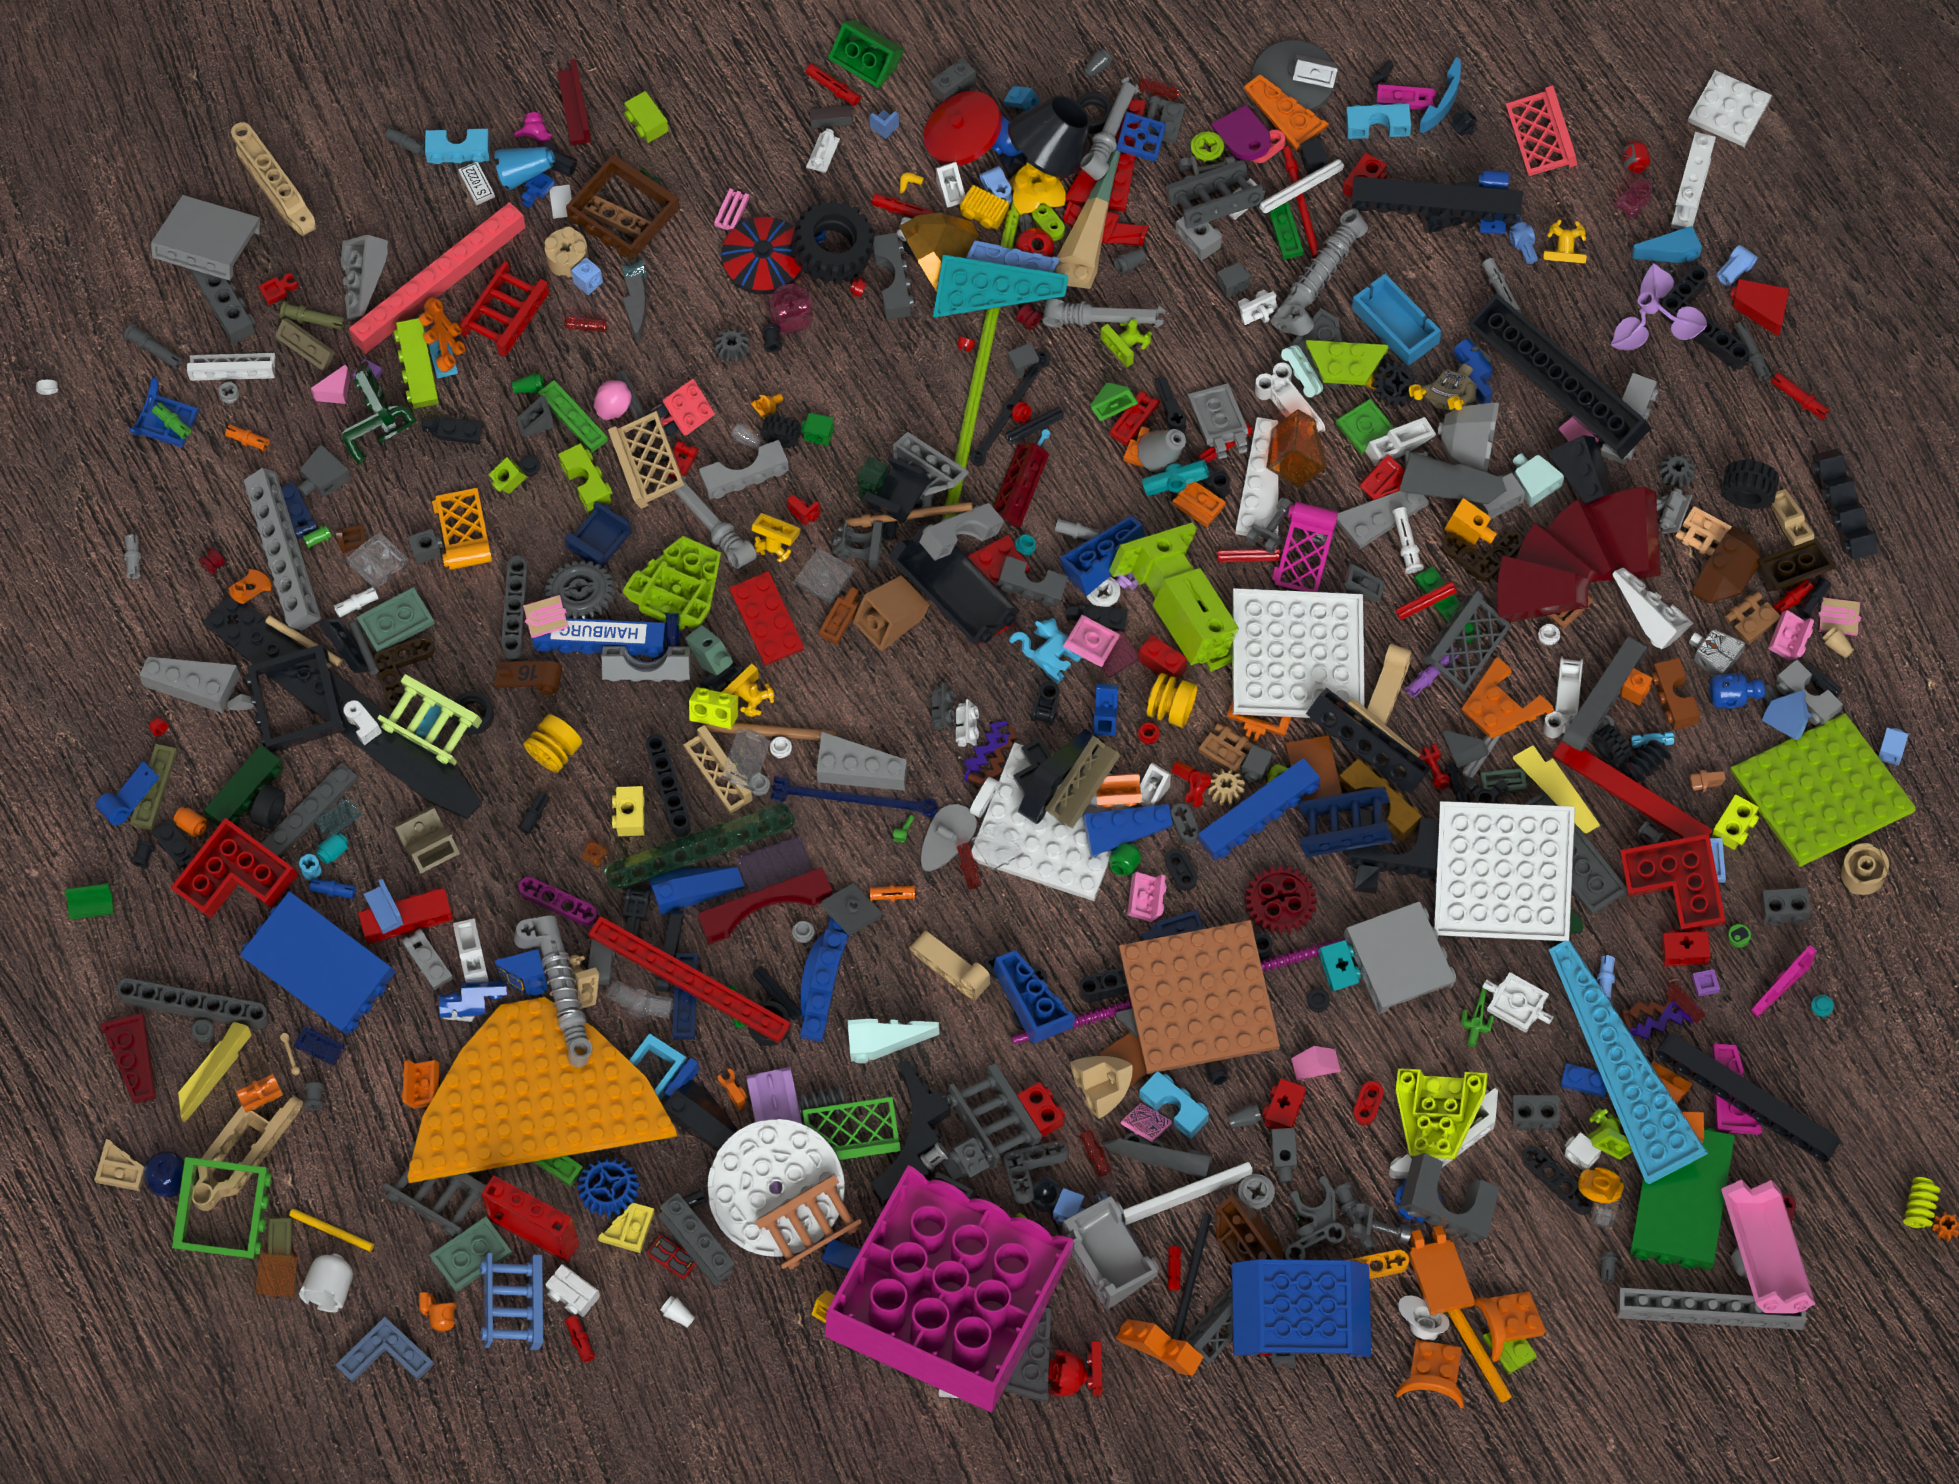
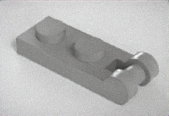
M419 928L414 931V935L409 938L407 936L401 939V942L435 991L451 981L453 977L427 940L423 931ZM420 942L422 946L415 950L413 945Z

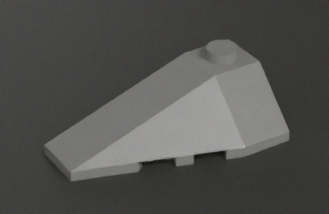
M364 235L343 241L341 268L345 269L346 277L343 278V285L347 286L348 291L345 296L347 319L353 320L364 316L386 262L388 240Z

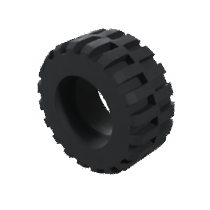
M824 200L820 201L818 206L813 204L808 207V210L803 211L799 220H797L791 244L795 262L798 266L802 265L801 270L805 274L810 273L811 278L814 280L822 279V283L829 284V281H834V284H840L842 280L848 282L853 279V275L857 277L862 273V270L868 264L873 249L874 234L872 233L871 223H867L868 218L866 215L859 213L860 209L855 206L852 208L849 206V203L844 201L841 204L837 203V200H831L830 203H826ZM824 230L836 231L843 234L849 240L852 248L843 253H830L823 250L816 243L814 236Z

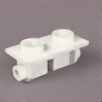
M826 129V131L820 132L806 168L823 173L827 172L840 141V138L834 137L833 130Z
M966 699V704L960 703L956 708V724H963V726L956 727V742L960 747L966 746L967 743L977 747V739L979 738L977 719L979 718V711L968 699Z

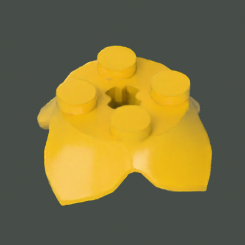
M1028 162L1008 181L1011 190H1014L1013 202L1020 215L1035 211L1041 203L1049 207L1065 205L1066 192L1060 178L1043 173Z

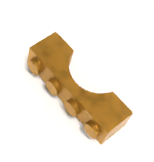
M1357 759L1340 775V786L1348 793L1385 786L1390 798V803L1385 804L1389 811L1387 823L1391 832L1401 842L1420 826V819L1422 817L1420 811L1415 806H1410L1400 792L1392 790L1389 787V783L1383 777H1378L1368 763H1363L1360 759Z

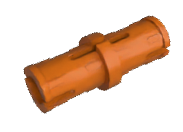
M232 424L228 425L230 430L226 429V437L240 441L244 446L250 445L262 451L267 450L264 446H269L270 440L268 438L254 434L250 429L244 430Z
M890 884V887H870L871 901L891 900V902H895L896 899H915L914 885L895 886Z

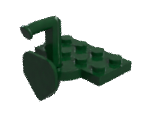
M367 361L359 364L354 382L359 391L363 389L366 405L369 409L373 408L376 414L346 428L342 433V438L357 465H360L367 456L360 452L354 441L355 438L382 425L385 432L377 437L376 440L379 443L417 422L409 408L400 405L388 406L387 398ZM402 414L406 422L396 425L394 418Z

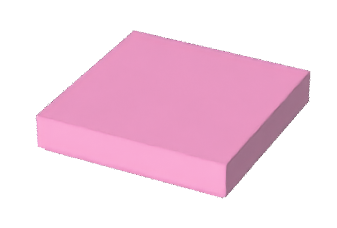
M1081 615L1063 647L1102 667L1118 641L1120 634Z

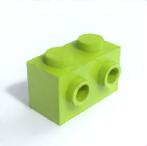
M646 91L624 103V116L626 120L635 125L637 135L640 138L643 137L647 143L669 131L667 119Z

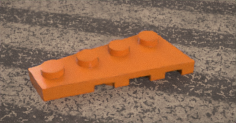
M1258 75L1243 88L1272 124L1284 133L1285 139L1296 151L1300 148V143L1313 139L1329 125L1326 121L1315 116V113L1308 108L1305 109L1298 104L1294 98L1284 94L1280 88L1262 75Z

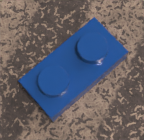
M690 1058L687 1063L684 1062L680 1066L677 1077L674 1081L670 1080L665 1086L664 1094L666 1101L669 1100L676 1089L694 1079L699 1072L697 1061Z
M1566 1063L1561 1082L1562 1088L1605 1098L1607 1088L1599 1071Z

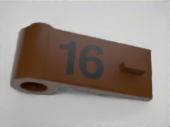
M554 661L498 662L494 686H535L541 694L551 696L558 692L562 665Z

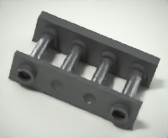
M1240 160L1166 185V191L1170 206L1181 203L1185 209L1183 210L1185 227L1188 229L1260 205L1264 201L1263 186L1261 184L1253 187L1247 182L1246 163L1244 160ZM1237 184L1242 188L1241 191L1231 193L1228 187ZM1220 191L1223 197L1212 200L1209 196L1210 193ZM1200 197L1204 203L1193 207L1189 200Z
M996 1063L988 1067L984 1080L960 1092L954 1083L949 1086L946 1096L949 1105L956 1109L971 1135L975 1139L979 1138L984 1147L982 1153L992 1168L997 1167L1000 1158L999 1154L1023 1142L1027 1143L1029 1147L1040 1144L1042 1139L1041 1133ZM987 1088H993L997 1095L996 1098L972 1110L969 1109L964 1099ZM999 1106L1005 1107L1008 1112L1007 1117L981 1128L976 1117ZM1011 1124L1017 1126L1020 1131L1019 1135L994 1147L987 1137Z
M414 1142L409 1148L411 1157L413 1156L416 1144ZM409 1166L394 1187L387 1183L383 1185L387 1199L393 1203H402L442 1227V1231L450 1237L458 1236L462 1233L458 1225L474 1202L479 1199L483 1200L481 1194L486 1185L466 1173L447 1176L445 1178L449 1180L450 1184L432 1210L420 1203L438 1178L425 1180L413 1199L402 1193L409 1182L407 1176ZM462 1187L468 1191V1196L451 1221H448L439 1214L455 1191Z

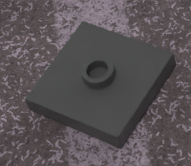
M854 883L826 898L820 905L849 936L880 919L883 914Z

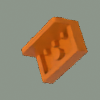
M1139 773L1107 775L1096 792L1097 805H1102L1103 807H1113L1115 804L1133 806L1142 802Z
M410 1060L404 1061L402 1091L404 1104L413 1109L429 1106L439 1086V1062L432 1060L415 1064Z

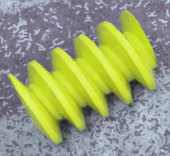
M1915 1177L1912 1181L1911 1194L1907 1203L1908 1210L1905 1212L1906 1218L1903 1220V1223L1912 1228L1931 1227L1933 1222L1927 1218H1934L1935 1214L1929 1210H1936L1937 1206L1932 1202H1936L1939 1199L1933 1193H1940L1941 1189L1935 1186L1934 1182L1930 1179Z

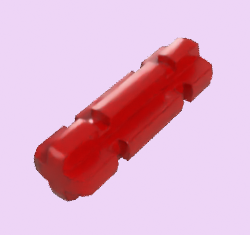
M1170 1246L1168 1250V1289L1170 1291L1180 1290L1181 1248L1179 1246Z

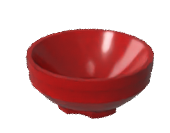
M1030 228L1020 234L1015 247L1023 252L1042 254V256L1051 257L1054 243L1046 231L1039 228ZM1032 240H1041L1043 248L1035 250L1031 244Z

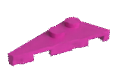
M1811 945L1792 962L1786 972L1782 971L1776 977V983L1752 1008L1751 1012L1757 1018L1811 968L1817 952Z

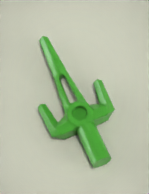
M1484 988L1481 990L1471 1020H1467V1010H1463L1461 1025L1470 1030L1467 1042L1469 1047H1476L1479 1032L1487 1033L1491 1031L1494 1017L1490 1016L1487 1025L1483 1023L1486 989ZM1479 1006H1481L1480 1017H1476Z

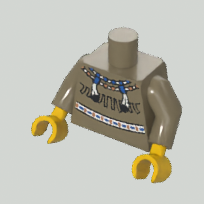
M1462 364L1457 373L1445 370L1431 384L1422 387L1418 384L1411 385L1409 387L1410 396H1414L1416 400H1421L1425 396L1435 408L1445 411L1462 410V406H1469L1476 400L1477 385L1469 378L1473 369L1467 364Z

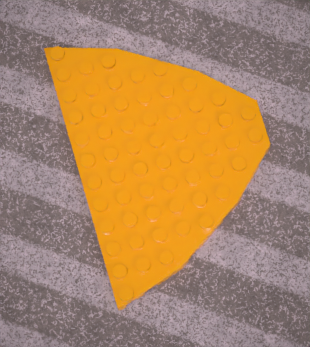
M542 997L500 1005L462 1048L422 1117L407 1176L409 1183L677 1137V1132L647 1077L588 1023H585L584 1027L587 1039L592 1045L590 1059L583 1067L572 1066L567 1059L568 1050L564 1033L557 1025V1020L559 1019L555 1017L558 1013L557 1008L553 1006L554 1002ZM575 1050V1052L579 1055L585 1054L581 1050Z

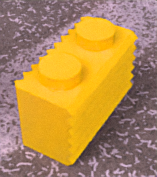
M975 185L971 186L960 203V213H962L963 217L968 220L975 219L987 229L993 228L998 230L1009 211L1008 201L990 194Z

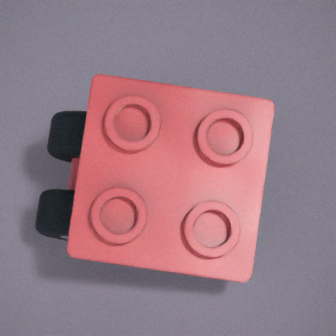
M694 379L686 382L664 398L663 403L646 413L647 416L655 411L658 412L667 437L679 429L684 436L688 435L715 415Z

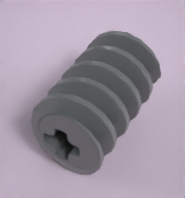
M837 1086L836 1093L831 1088H828L827 1095L821 1089L819 1090L818 1097H816L813 1091L810 1092L809 1098L804 1093H801L798 1103L802 1122H804L803 1110L845 1104L841 1087ZM840 1109L835 1110L837 1115L841 1114ZM815 1113L808 1114L809 1118L814 1120Z

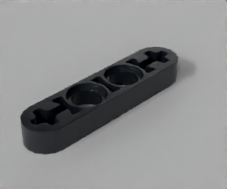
M676 910L671 912L664 952L676 958L684 920V912ZM658 976L657 991L669 993L671 983Z
M1535 1146L1527 1147L1523 1151V1165L1574 1212L1579 1215H1586L1592 1210L1593 1201L1585 1197L1579 1191L1578 1183L1543 1151ZM1528 1154L1531 1156L1536 1154V1161H1528ZM1545 1168H1552L1555 1171V1176L1546 1178L1542 1171ZM1562 1183H1568L1571 1185L1572 1191L1570 1193H1563L1559 1186ZM1576 1191L1578 1192V1193H1577V1198H1578L1580 1201H1584V1200L1587 1201V1204H1586L1587 1207H1585V1206L1579 1207V1206H1578L1579 1201H1578V1199H1576L1575 1197L1573 1198V1200H1570V1198H1572V1197L1574 1196V1194H1575Z

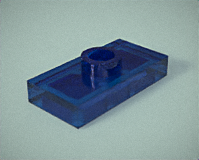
M306 1026L294 1044L296 1049L332 1066L336 1064L345 1048L344 1044Z

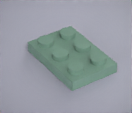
M414 587L356 617L376 653L393 647L435 624Z
M484 1217L429 1256L454 1292L457 1293L483 1275L480 1274L481 1260L485 1259L487 1253H492V1263H500L511 1256L512 1251L488 1218Z

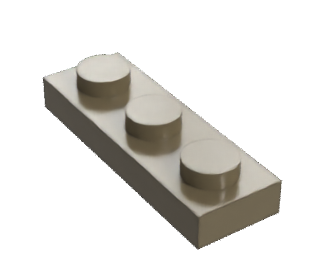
M282 319L275 337L322 371L327 370L335 351L290 319Z

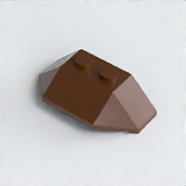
M1735 526L1726 532L1704 566L1691 594L1709 604L1740 595L1759 567L1757 560L1762 558L1754 537Z
M1232 1194L1216 1208V1241L1232 1263L1258 1259L1284 1260L1282 1247L1257 1212Z

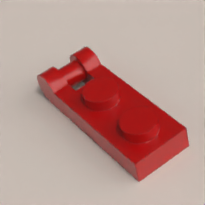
M1143 390L1135 397L1138 400V404L1126 409L1109 431V436L1128 446L1130 440L1135 437L1150 415L1160 405V400L1157 398L1152 399Z

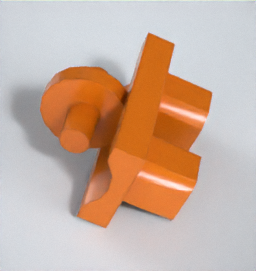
M273 1074L259 1081H252L251 1085L236 1091L246 1113L283 1095Z

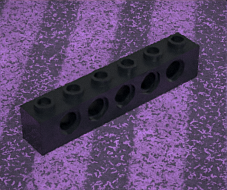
M1327 687L1306 713L1314 723L1321 725L1332 737L1338 738L1345 743L1349 750L1355 751L1362 756L1366 763L1379 769L1383 776L1392 779L1403 791L1412 794L1432 768ZM1329 712L1333 713L1336 719L1332 718ZM1347 726H1350L1353 729V732L1349 731L1347 729ZM1364 739L1368 740L1371 743V746L1367 745ZM1382 753H1385L1389 759L1384 758ZM1399 766L1404 767L1406 772H1403Z

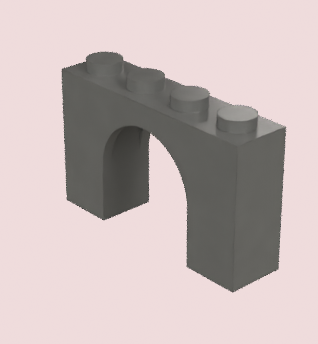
M1426 1153L1412 1157L1400 1208L1406 1210L1411 1216L1426 1219L1428 1224L1439 1225L1445 1228V1231L1448 1233L1461 1235L1468 1242L1476 1243L1486 1239L1500 1188L1482 1179L1470 1182L1461 1211L1458 1214L1451 1213L1442 1205L1437 1192L1443 1161Z

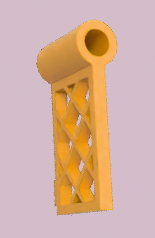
M478 488L435 496L436 500L432 501L434 514L439 513L446 554H442L444 566H449L450 570L492 562ZM475 495V500L470 506L462 502L465 497ZM450 500L454 502V505L448 510L442 507L441 502ZM458 506L467 509L462 517L453 513ZM471 512L479 516L474 524L466 520ZM450 516L458 520L453 528L445 524ZM462 523L471 527L466 534L457 531ZM476 530L482 533L483 538L474 540L470 538V535ZM453 534L462 538L459 543L449 545V539Z

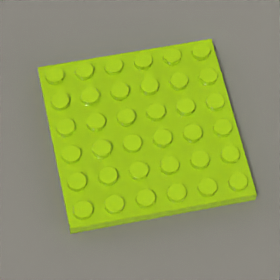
M1846 713L1826 722L1824 725H1819L1804 732L1800 740L1790 739L1731 767V774L1751 802L1759 807V813L1798 867L1806 865L1915 812V805Z

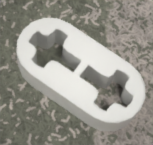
M991 777L987 778L970 808V813L979 818L983 816L995 790L1000 785L999 781Z

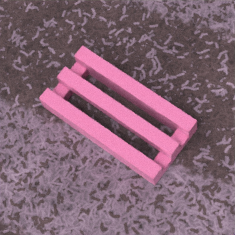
M730 188L714 225L732 231L738 225L748 203L749 194L745 193L743 195L740 191L734 192V189ZM732 197H734L733 202H732V204H731V206H730V208H729V210H728V213H727V215H726V217H725L723 223H721V221H722V219H723V217H724V215H725V213H726V210H727V208H728V206H729V204H730V202H731V199H732ZM740 199L742 200L730 226L728 223Z

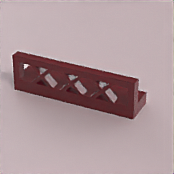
M576 59L570 60L571 69L557 71L571 146L591 142Z
M1037 443L1017 446L993 506L1002 519L1007 520L1014 527H1021L1049 456ZM1005 506L1003 512L999 513L1001 508Z

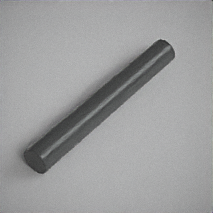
M353 621L350 623V628L367 667L372 675L377 674L379 670L357 621Z

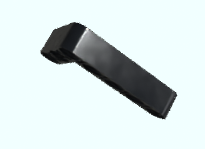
M1698 265L1692 267L1663 298L1662 307L1674 317H1677V313L1682 307H1693L1690 304L1706 286L1707 270ZM1661 312V316L1673 324L1674 321ZM1704 315L1707 322L1705 330L1708 333L1701 332L1692 339L1731 368L1742 369L1745 367L1749 355V349L1746 344Z
M1085 729L1042 762L1032 776L1019 806L1018 813L1033 823L1039 824L1047 812L1045 808L1053 798L1057 787L1062 784L1092 736L1098 738L1102 743H1105V741ZM1097 745L1093 749L1092 755H1094V753L1098 749Z

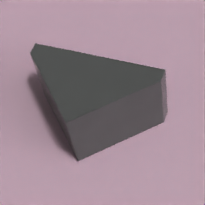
M543 395L516 418L520 432L524 437L554 428L552 415L546 397Z
M1447 730L1443 732L1458 768L1483 758L1489 753L1482 739Z

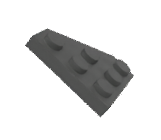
M1321 308L1312 318L1314 322L1313 329L1306 335L1297 336L1290 346L1297 345L1301 348L1319 380L1323 382L1319 375V370L1315 367L1313 358L1306 348V340L1343 341L1338 318ZM1325 383L1334 390H1336L1340 385L1335 383Z

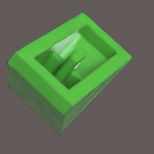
M1106 383L1090 406L1098 419L1102 421L1138 404V400L1129 387Z

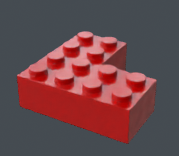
M225 818L170 888L211 919L238 884L272 909L299 873Z
M1709 834L1620 850L1629 897L1673 889L1682 932L1726 925Z

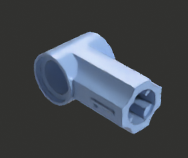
M1738 245L1732 252L1728 262L1717 272V277L1725 286H1732L1744 271L1748 272L1754 266L1758 257L1742 245Z

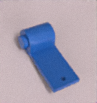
M1484 170V174H1479V187L1508 190L1509 171ZM1481 219L1480 233L1505 235L1506 223L1497 220L1485 222Z
M143 761L118 794H103L97 800L96 808L112 825H120L127 820L160 776Z

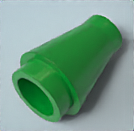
M536 372L512 381L514 393H538L545 387L542 374H537Z

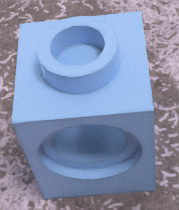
M587 257L571 270L573 283L587 295L603 283L601 269Z
M1887 728L1879 752V759L1899 766L1908 734L1897 728Z

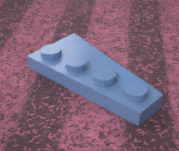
M974 241L966 259L1052 273L1060 260L1057 257L1042 256V254L1023 252L1019 249L1004 248L980 241Z

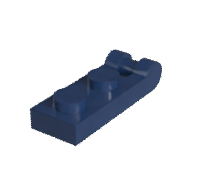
M294 481L281 486L297 539L302 538L304 534L310 531L317 530L316 524ZM304 522L307 523V524H305V525H303V526H299V524H302V523H304Z

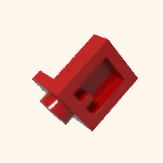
M794 495L787 499V509L804 526L809 522H814L820 516L821 510L818 501L808 507L803 499H798Z

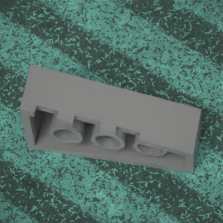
M148 657L139 677L144 687L223 713L240 678L237 665Z

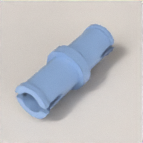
M1606 955V960L1605 956L1600 958V973L1597 975V981L1610 1001L1612 984L1615 982V976L1613 975L1615 958Z

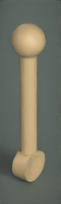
M283 1033L280 1039L285 1044L292 1065L291 1072L293 1075H298L300 1069L296 1066L288 1042L290 1039L289 1035Z

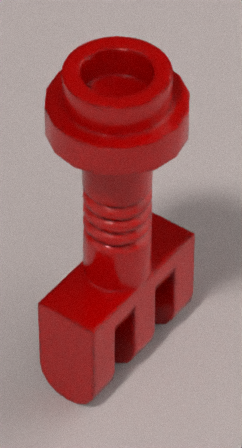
M1435 743L1431 744L1432 753L1427 746L1423 747L1424 756H1422L1419 749L1415 750L1420 754L1418 758L1432 767L1431 771L1435 777L1432 781L1434 787L1438 788V790L1446 789L1450 785V778L1448 774H1442L1436 762L1437 759L1441 758L1437 745Z

